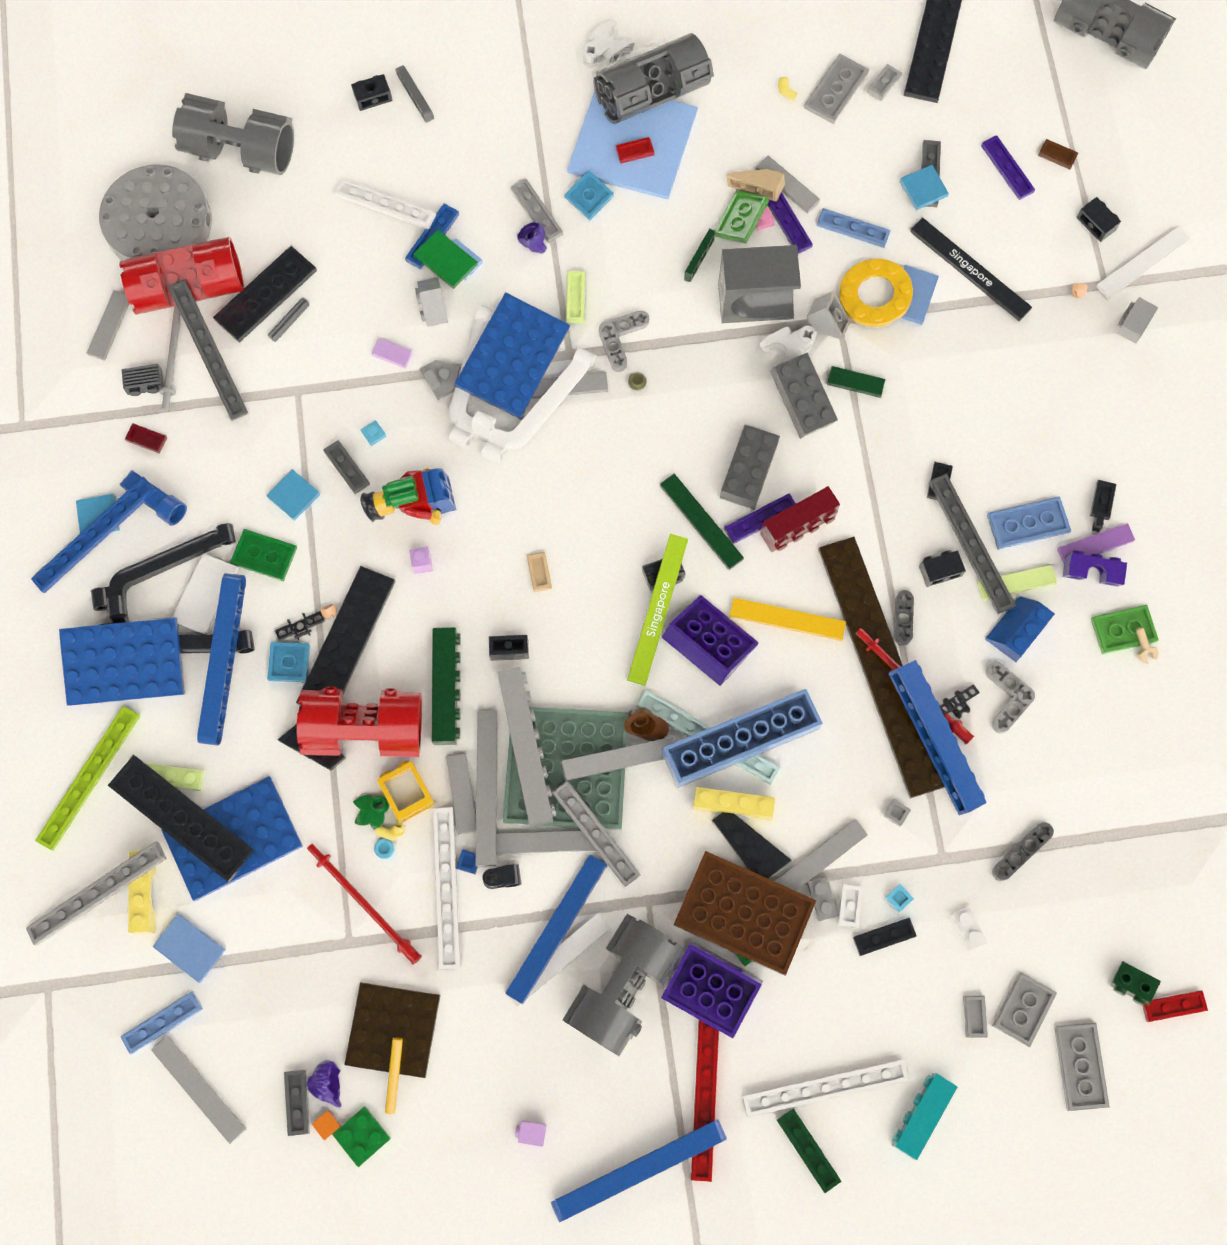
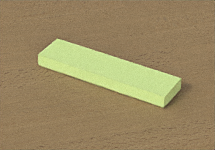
M1052 565L1001 576L1010 594L1056 585L1057 583ZM978 581L977 584L982 601L989 599L981 582Z

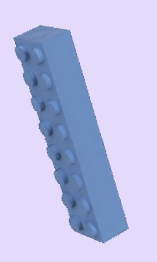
M804 689L665 746L661 754L678 789L815 732L821 728L823 722L807 689Z

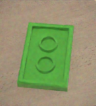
M736 190L715 229V237L747 244L769 202L768 197Z
M1148 605L1091 618L1102 655L1141 646L1136 629L1140 627L1144 628L1149 644L1159 641Z

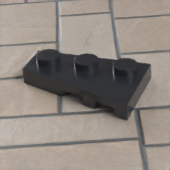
M295 724L277 740L300 753L299 745L301 744L297 743V724ZM340 753V756L303 755L329 771H332L346 759L342 753Z

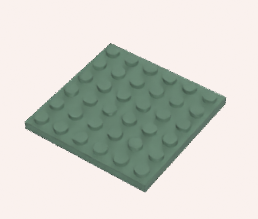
M529 707L530 710H534L536 721H532L533 728H538L540 739L536 740L537 747H542L544 758L540 759L542 766H546L548 777L544 779L546 786L550 785L551 793L566 782L561 761L626 747L627 732L624 729V723L628 718V712ZM509 734L503 823L529 825L511 735ZM625 768L568 781L605 829L622 830ZM552 794V797H548L550 805L554 804L556 816H553L554 822L542 824V826L578 827L555 796Z

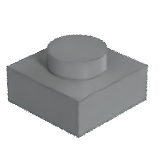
M894 799L883 817L901 827L911 809Z

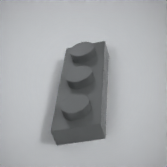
M339 440L323 449L328 459L354 494L370 485L368 479Z
M306 1070L284 1072L288 1136L310 1134Z

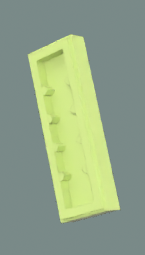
M567 271L566 323L584 324L585 271Z

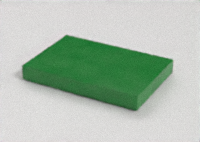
M439 230L414 253V257L453 289L478 265L474 258Z
M243 529L230 564L284 582L298 547Z

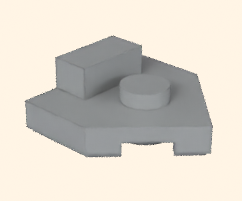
M435 360L420 368L421 374L437 400L454 392V384L461 370L459 365Z

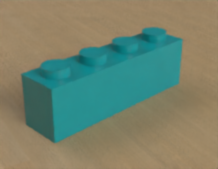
M937 1073L927 1075L923 1082L925 1087L922 1093L918 1092L912 1102L914 1104L912 1111H907L903 1117V1127L901 1130L897 1129L892 1137L894 1141L892 1146L916 1161L958 1086Z

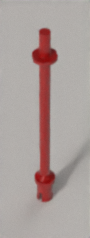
M862 628L856 632L869 646L866 649L867 652L872 649L892 670L900 668L877 644L879 642L878 638L874 641ZM949 714L944 716L948 720L952 733L957 735L965 745L973 739L974 735L962 725L963 722L961 720H954Z
M313 843L307 847V850L318 860L316 866L318 868L323 866L397 944V951L399 953H402L412 965L417 963L422 958V955L410 944L411 941L409 939H402L329 861L331 855L326 854L324 856Z

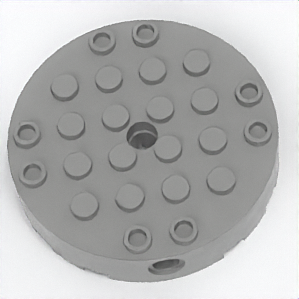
M146 165L123 174L109 187L100 205L99 224L102 234L119 259L124 260L207 241L212 225V214L201 187L189 174L168 165Z

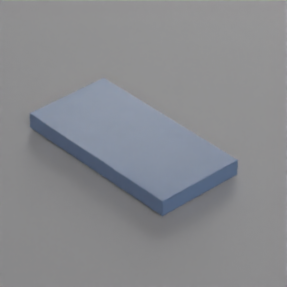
M1060 496L987 514L998 550L1071 532Z

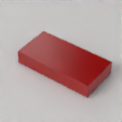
M650 137L616 145L620 164L654 156Z

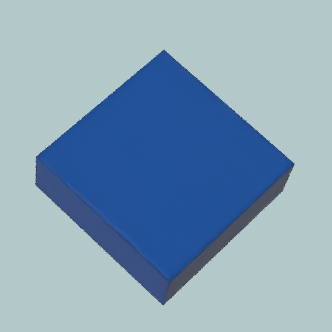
M462 849L456 869L476 875L478 869L476 867V853Z

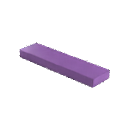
M1127 523L1058 547L1057 551L1064 564L1065 555L1072 553L1073 550L1083 551L1084 555L1091 556V554H1101L1130 544L1136 539Z

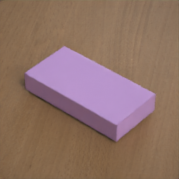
M379 338L371 354L376 358L406 369L413 352Z

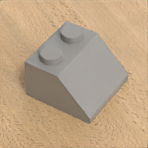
M834 291L816 298L807 314V320L815 331L837 339L844 338L850 324V319Z

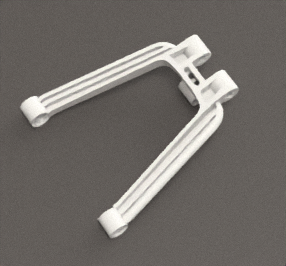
M483 305L478 308L475 316L476 321L460 373L495 310ZM579 347L570 365L511 432L495 429L496 418L481 411H477L474 417L469 416L467 413L472 395L455 387L449 407V417L456 426L450 433L449 442L467 449L474 437L487 442L483 448L482 456L498 464L501 463L508 449L523 447L585 375L587 370H591L596 360V354Z

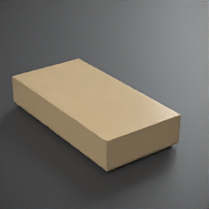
M545 552L527 555L534 593L551 590L552 584Z

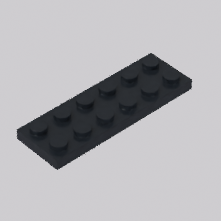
M290 246L244 288V291H241L213 317L214 321L240 343L317 272V268L293 246Z

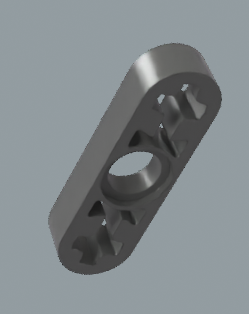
M907 590L900 591L895 599L894 640L900 646L908 645L913 638L914 596ZM903 596H906V599H908L909 601H907L906 607L902 609L903 600L900 599H902ZM900 614H907L909 621L907 623L901 622L899 620ZM906 627L905 636L908 637L903 641L899 635L902 634L903 628Z

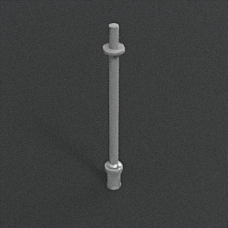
M174 306L165 385L159 389V393L163 395V411H169L171 396L176 395V391L172 389L181 317L177 306Z

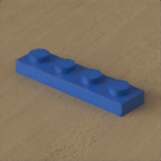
M443 203L436 213L430 228L424 230L405 257V261L421 270L424 265L414 257V253L437 230L446 235L458 218L459 211Z

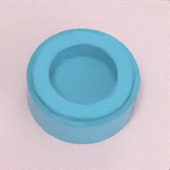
M380 839L374 846V852L381 859H389L393 856L395 847L390 840Z

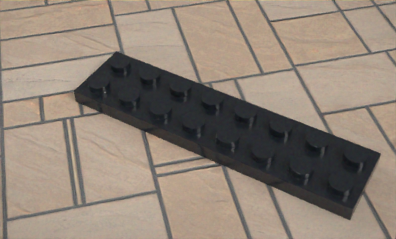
M962 0L926 1L903 96L938 103Z
M363 566L359 567L302 690H321L325 687H336L337 689H342L344 694L394 587L395 579ZM298 697V699H297V701H296V704L301 706V704L298 703V700H299V697Z
M134 754L107 785L227 882L234 878L255 852L253 848Z

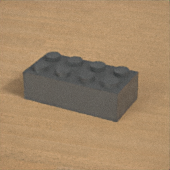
M808 352L773 367L770 373L800 439L838 421Z
M746 424L744 425L720 492V499L753 510L756 509L779 443V435Z

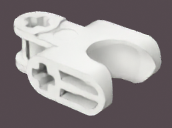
M614 19L608 20L590 33L588 37L589 42L583 46V64L586 67L594 68L605 60L610 64H614L633 51L635 43L631 38L626 37L618 41L611 38L617 32L618 24Z
M804 326L792 333L789 327H784L762 339L760 347L765 352L773 349H779L784 352L785 357L776 363L777 366L812 349L816 343L817 331L812 326Z

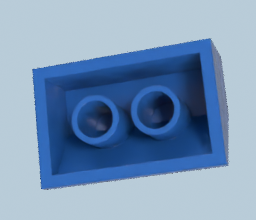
M1022 596L1015 600L1016 606L1007 610L985 638V640L1014 662H1017L1055 615L1054 612L1042 603Z

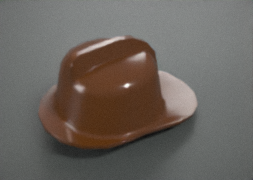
M639 707L629 710V717L624 723V729L628 734L647 741L661 740L668 735L669 725L666 720L653 715L649 709Z

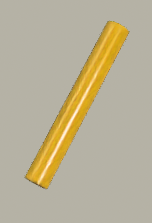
M398 1037L392 1038L385 1113L394 1114L396 1109L403 1039Z

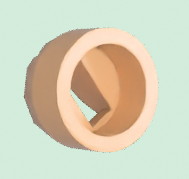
M1073 284V296L1075 298H1082L1087 292V285Z
M334 604L320 609L322 616L327 620H330V615L335 618L337 614Z

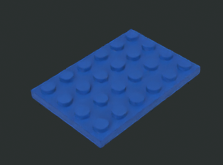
M505 292L454 386L521 419L570 329V324Z
M177 618L59 629L67 706L185 694Z
M270 776L203 809L255 850L230 882L223 879L165 831L161 830L194 902L304 847Z

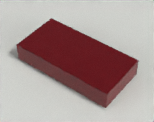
M132 423L125 440L160 454L167 436Z

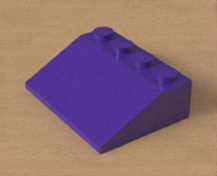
M702 595L695 599L668 625L661 637L719 686L736 671L759 644L757 640Z
M691 940L661 998L733 1039L759 992L763 980Z

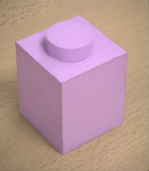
M428 546L409 550L414 574L433 571L431 553Z
M521 1121V1125L517 1124L515 1137L518 1138V1143L543 1147L547 1125Z

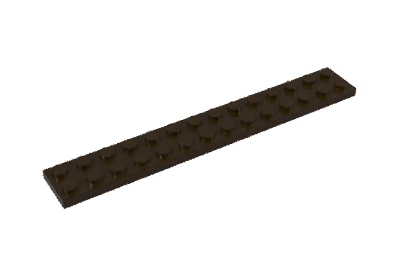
M855 536L819 547V554L843 619L846 621L848 633L909 798L912 799L945 788L889 676V672L893 670L872 649L867 652L866 649L869 646L856 634L862 628L874 641L878 638L879 642L877 644L900 667L903 666Z

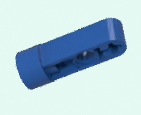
M131 470L119 485L128 491L142 477ZM152 484L157 492L144 504L154 510L157 517L170 526L178 524L186 514L187 505L175 496L167 495Z

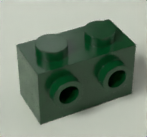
M1122 961L1110 986L1114 988V992L1122 996L1126 994L1132 997L1135 1003L1141 1006L1145 1004L1149 1006L1161 981Z

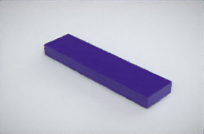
M997 135L982 142L981 147L1019 200L1035 192L1036 189Z
M781 192L777 201L769 200L767 206L789 243L797 245L798 254L812 248L813 243L783 193Z
M788 493L725 526L724 530L731 542L735 544L760 531L764 521L796 503L791 494Z

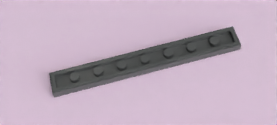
M184 279L168 286L231 421L249 414L186 280Z
M947 473L930 480L929 484L997 615L1014 608L1016 604Z

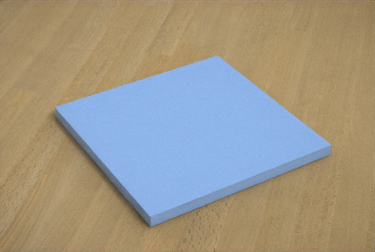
M594 91L567 168V173L582 177L589 170L603 183L669 200L698 107L671 100L617 124H613L604 115L606 110L602 104L599 105ZM650 137L654 156L620 164L616 145Z

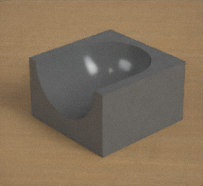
M797 245L722 249L718 280L721 324L794 319L793 289L801 288Z

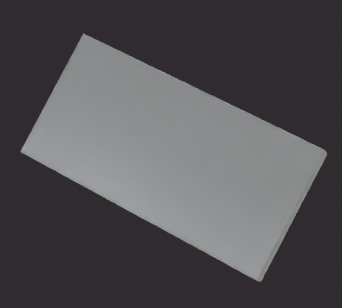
M839 53L805 103L804 109L835 124L868 75L870 69Z
M1097 1023L1054 1026L1067 1111L1110 1108Z

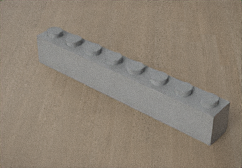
M520 667L499 671L497 673L529 825L533 827L554 822L553 816H556L554 804L550 805L548 798L552 797L550 785L546 786L544 779L548 777L546 766H542L540 759L544 758L542 747H537L536 742L540 737L538 728H533L532 721H536L534 710H530L528 705L532 700L530 691H525L524 684L528 683L526 673H522Z

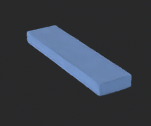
M825 208L822 209L817 223L818 227L885 248L891 232L889 229Z
M191 991L120 1036L129 1054L132 1055L200 1012L203 1008L194 992Z

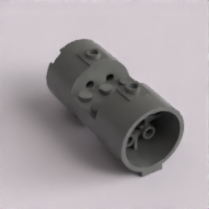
M1062 0L1053 22L1084 38L1087 34H1090L1108 43L1110 46L1116 47L1115 54L1147 69L1177 18L1146 2L1140 6L1130 0Z
M689 33L645 53L595 72L597 76L593 78V84L599 105L602 104L606 110L604 115L611 123L617 124L709 85L711 78L714 77L712 61L708 57L704 45L695 34Z
M185 93L184 98L181 100L183 103L181 108L177 107L172 127V137L176 138L177 143L174 147L177 151L199 156L198 160L209 162L210 159L216 160L225 143L240 147L243 167L249 168V172L259 174L260 171L277 175H283L286 172L294 148L293 118L253 109L252 114L245 123L244 129L228 126L227 113L224 108L225 102Z
M628 913L606 947L621 962L603 992L600 994L583 985L562 1021L618 1057L622 1054L629 1040H632L634 1036L637 1037L642 1029V1021L626 1009H630L634 1004L636 992L643 989L646 983L645 977L647 976L662 985H665L666 982L669 983L674 975V965L684 950L677 942L673 943L661 931L640 919L637 921L634 916Z

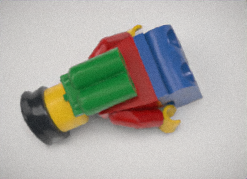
M427 467L423 470L407 471L400 479L388 482L382 486L383 491L376 493L372 491L368 494L362 493L360 497L363 511L371 522L383 520L385 515L394 513L396 508L400 509L407 516L430 520L433 525H438L442 520L439 518L441 514L457 510L454 496L451 493L452 487L449 476L440 468L431 470Z

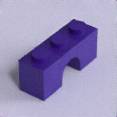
M1073 550L1072 553L1065 555L1062 577L1084 580L1087 579L1089 569L1094 567L1100 574L1099 584L1119 587L1125 584L1128 563L1122 562L1121 558L1117 557L1105 559L1100 554L1088 556L1084 555L1083 551Z

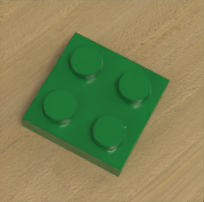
M366 1106L332 1134L358 1168L391 1140V1137Z

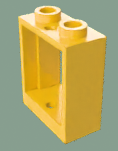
M412 761L400 763L397 769L392 772L390 770L385 771L377 779L399 823H403L435 806ZM411 770L425 798L399 811L385 783Z

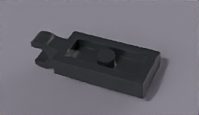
M1103 480L1096 482L1090 516L1095 517L1092 531L1100 532V529L1103 528L1104 520L1110 519L1117 484Z

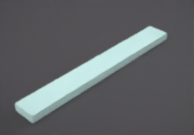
M648 690L644 691L636 704L637 708L645 707L649 709L653 715L666 720L669 727L687 737L711 728ZM760 755L736 764V766L769 785L772 784L780 770L779 766Z

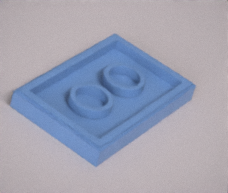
M905 265L903 269L908 273L912 281L913 296L909 309L901 318L922 325L939 276Z
M177 914L152 946L198 983L204 980L226 951V949L180 914Z

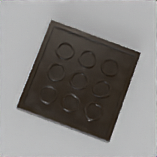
M360 982L344 1065L389 1073L392 1038L398 1037L403 1039L399 1074L426 1078L441 995Z

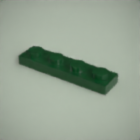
M794 1108L776 1120L824 1194L842 1182Z

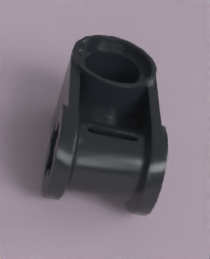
M519 864L490 868L482 875L483 883L488 889L522 885ZM489 875H493L494 878H497L494 879V883H490L489 880H486L489 879Z

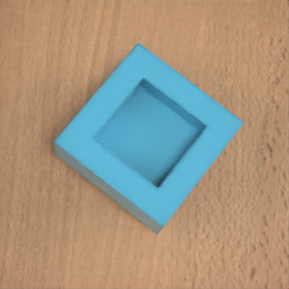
M376 420L360 429L370 446L387 437Z
M901 884L885 897L898 913L914 900Z

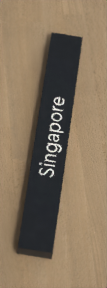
M922 217L911 228L910 232L1019 322L1031 311L1032 306L926 219Z

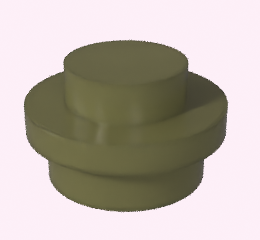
M639 372L633 373L628 379L630 388L637 391L642 390L647 383L646 377Z

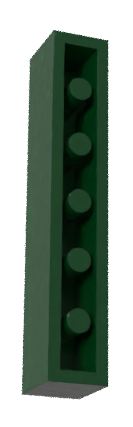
M456 627L433 628L432 633L433 745H457V739L461 737L460 727H457V720L461 719L460 708H457V701H461V691L457 689V682H461V672L457 671V663H461V652H457L458 645H461V634L457 632Z

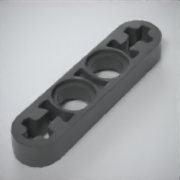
M402 65L395 68L400 82L424 121L428 123L434 120L431 108L406 67Z
M1042 822L1035 826L993 867V877L998 881L1009 879L1052 838L1054 834L1052 825ZM1040 828H1047V835H1043L1039 839L1035 837L1041 832ZM1026 840H1032L1035 843L1034 850L1026 849ZM1012 853H1018L1021 856L1019 864L1012 862ZM1007 863H1008V865L1011 866V867H1009V868L1005 871L1006 876H1005V875H1001V876H1000V875L998 874V873H999L998 867H999L1000 869H1002V868H1004V867L1007 865Z

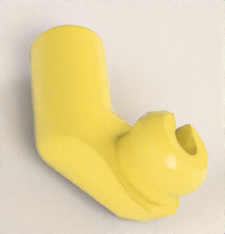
M781 77L778 80L779 93L794 101L798 93L790 89L787 77Z
M396 823L390 829L382 826L378 827L375 834L393 841L401 837L405 829L402 823Z

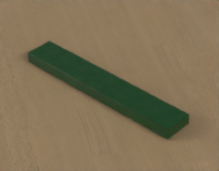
M675 473L660 483L661 489L729 571L744 560L742 554Z

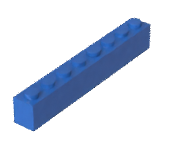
M914 660L889 672V676L958 815L969 813L986 804L985 795L980 789L976 777L971 771L967 759L949 727L948 720L944 717L940 704L935 699L931 686L922 673L920 665Z

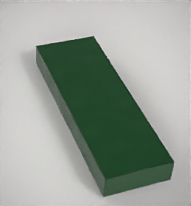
M709 228L685 270V281L690 283L715 240V230Z
M832 366L827 385L881 398L886 379Z

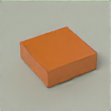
M327 1110L312 1123V1126L324 1141L341 1127L330 1110Z

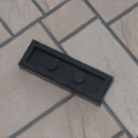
M909 917L852 938L860 957L915 938L917 935Z

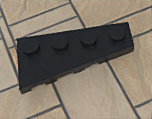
M722 812L712 820L713 824L748 870L770 878L792 861L736 814Z

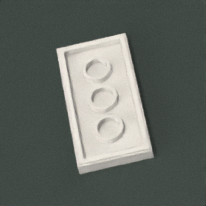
M203 553L172 618H177L179 626L202 635H207L216 617L222 577L225 573L237 574L239 568Z

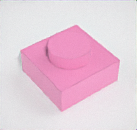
M769 207L765 208L756 225L757 231L774 226L775 222Z

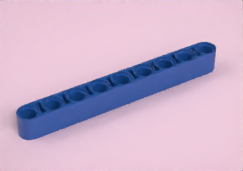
M225 573L222 577L197 733L199 744L219 746L222 741L246 588L245 575Z
M717 1119L553 1200L550 1203L558 1222L560 1223L727 1140L725 1132Z

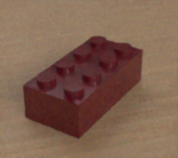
M827 486L764 521L760 535L771 552L776 550L778 552L782 551L788 546V543L792 541L795 543L801 540L804 534L808 532L810 534L814 533L824 523L826 525L832 523L836 519L835 517L841 504L830 487Z

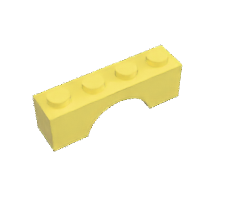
M696 787L693 810L710 813H735L753 819L771 821L774 814L775 798Z
M140 851L129 852V858ZM156 867L129 884L128 933L155 934V912L152 906L151 885L153 876L156 874Z

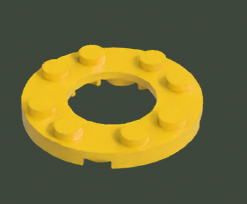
M885 259L865 260L854 265L844 275L839 290L840 303L848 317L853 321L869 327L886 326L890 322L900 319L909 309L913 296L912 281L908 273L892 261ZM871 277H882L891 283L894 288V295L886 305L870 307L859 298L858 289L861 283Z

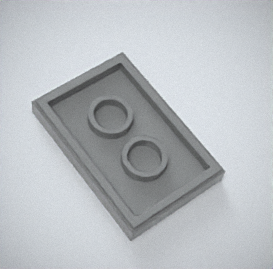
M1019 972L992 1027L1023 1045L1031 1047L1057 992Z

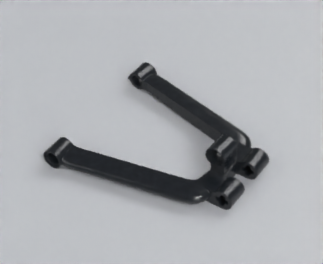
M220 524L216 527V530L209 531L125 567L112 576L108 587L92 589L93 610H108L109 619L113 621V623L99 625L129 622L126 595L130 587L203 555V553L205 554L222 547L221 545L235 543L233 524ZM239 631L236 652L240 654L253 652L255 647L252 631ZM213 634L179 635L181 654L210 653Z

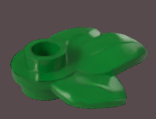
M363 795L353 801L355 806L360 809L354 822L356 825L365 826L370 824L373 830L383 824L385 813L389 809V803L384 796L372 797L370 795ZM379 804H383L380 809H377Z

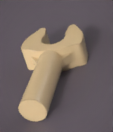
M1143 627L1137 628L1136 632L1142 647L1137 653L1138 659L1148 664L1147 653L1150 652L1151 658L1157 660L1158 648L1149 646Z

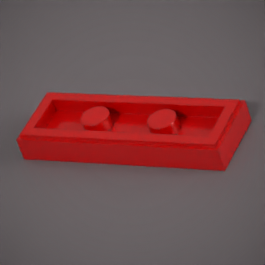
M1203 990L1154 999L1149 1006L1146 1004L1142 1006L1146 1022L1208 1011Z

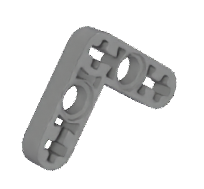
M637 311L605 321L599 326V336L614 371L622 372L627 367V357L619 337L647 328L650 320L647 312ZM639 317L644 319L643 323H641V321H638ZM621 322H627L629 324V327L627 329H622L619 327V324ZM605 328H607L608 330H610V337H611V338H609V339H608L607 333L604 332V329H605ZM611 343H616L618 345V348L616 350H610L608 348V345ZM616 355H618L619 361L622 362L620 366L616 363Z
M992 662L986 668V676L1012 697L992 722L993 730L998 734H1004L1034 701L1035 692L1003 664ZM997 667L999 669L998 674L993 675L991 673L993 671L992 668ZM1005 673L1006 676L1000 681L999 679ZM1006 679L1014 680L1015 687L1012 689L1008 688L1005 684ZM1019 686L1022 687V688L1017 692V694L1014 693V691H1016V690L1019 688ZM1027 692L1029 699L1023 700V694ZM1009 706H1016L1019 713L1017 715L1010 714ZM1005 717H1007L1008 720L1004 724L1005 727H1002L1000 729L998 727L999 723L997 721L1001 722Z

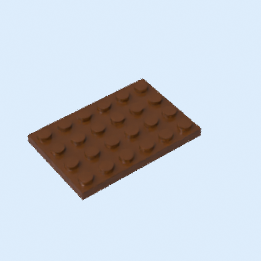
M705 851L673 926L786 976L817 900Z

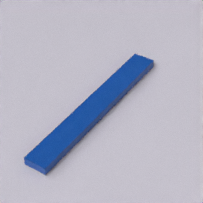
M143 476L37 572L31 580L41 592L46 593L157 490Z
M589 855L505 992L507 996L522 1005L525 1003L608 865Z

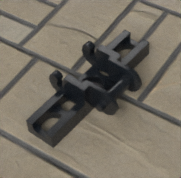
M321 611L307 617L305 613H302L304 619L291 624L290 619H287L288 625L274 630L278 640L281 641L295 635L294 638L300 641V637L308 634L311 636L310 632L312 630H309V628L325 622ZM316 616H321L322 619L315 621ZM302 623L304 627L300 630L297 629V625ZM280 631L286 632V634L279 636Z
M973 684L962 692L959 690L955 691L954 694L956 696L951 699L944 698L940 709L945 706L947 711H942L943 715L945 716L952 712L956 718L960 719L964 712L969 713L970 707L966 702L980 693L976 686ZM973 689L975 693L971 694L969 690ZM966 693L968 698L966 699L963 694Z

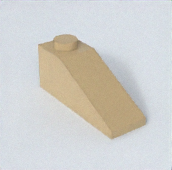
M762 169L732 172L726 175L728 187L767 196L772 201L778 200L785 186L784 174L776 170Z

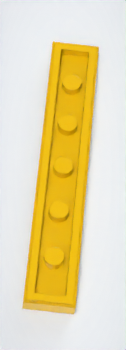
M733 598L729 616L731 618L838 641L843 640L846 621L739 598Z

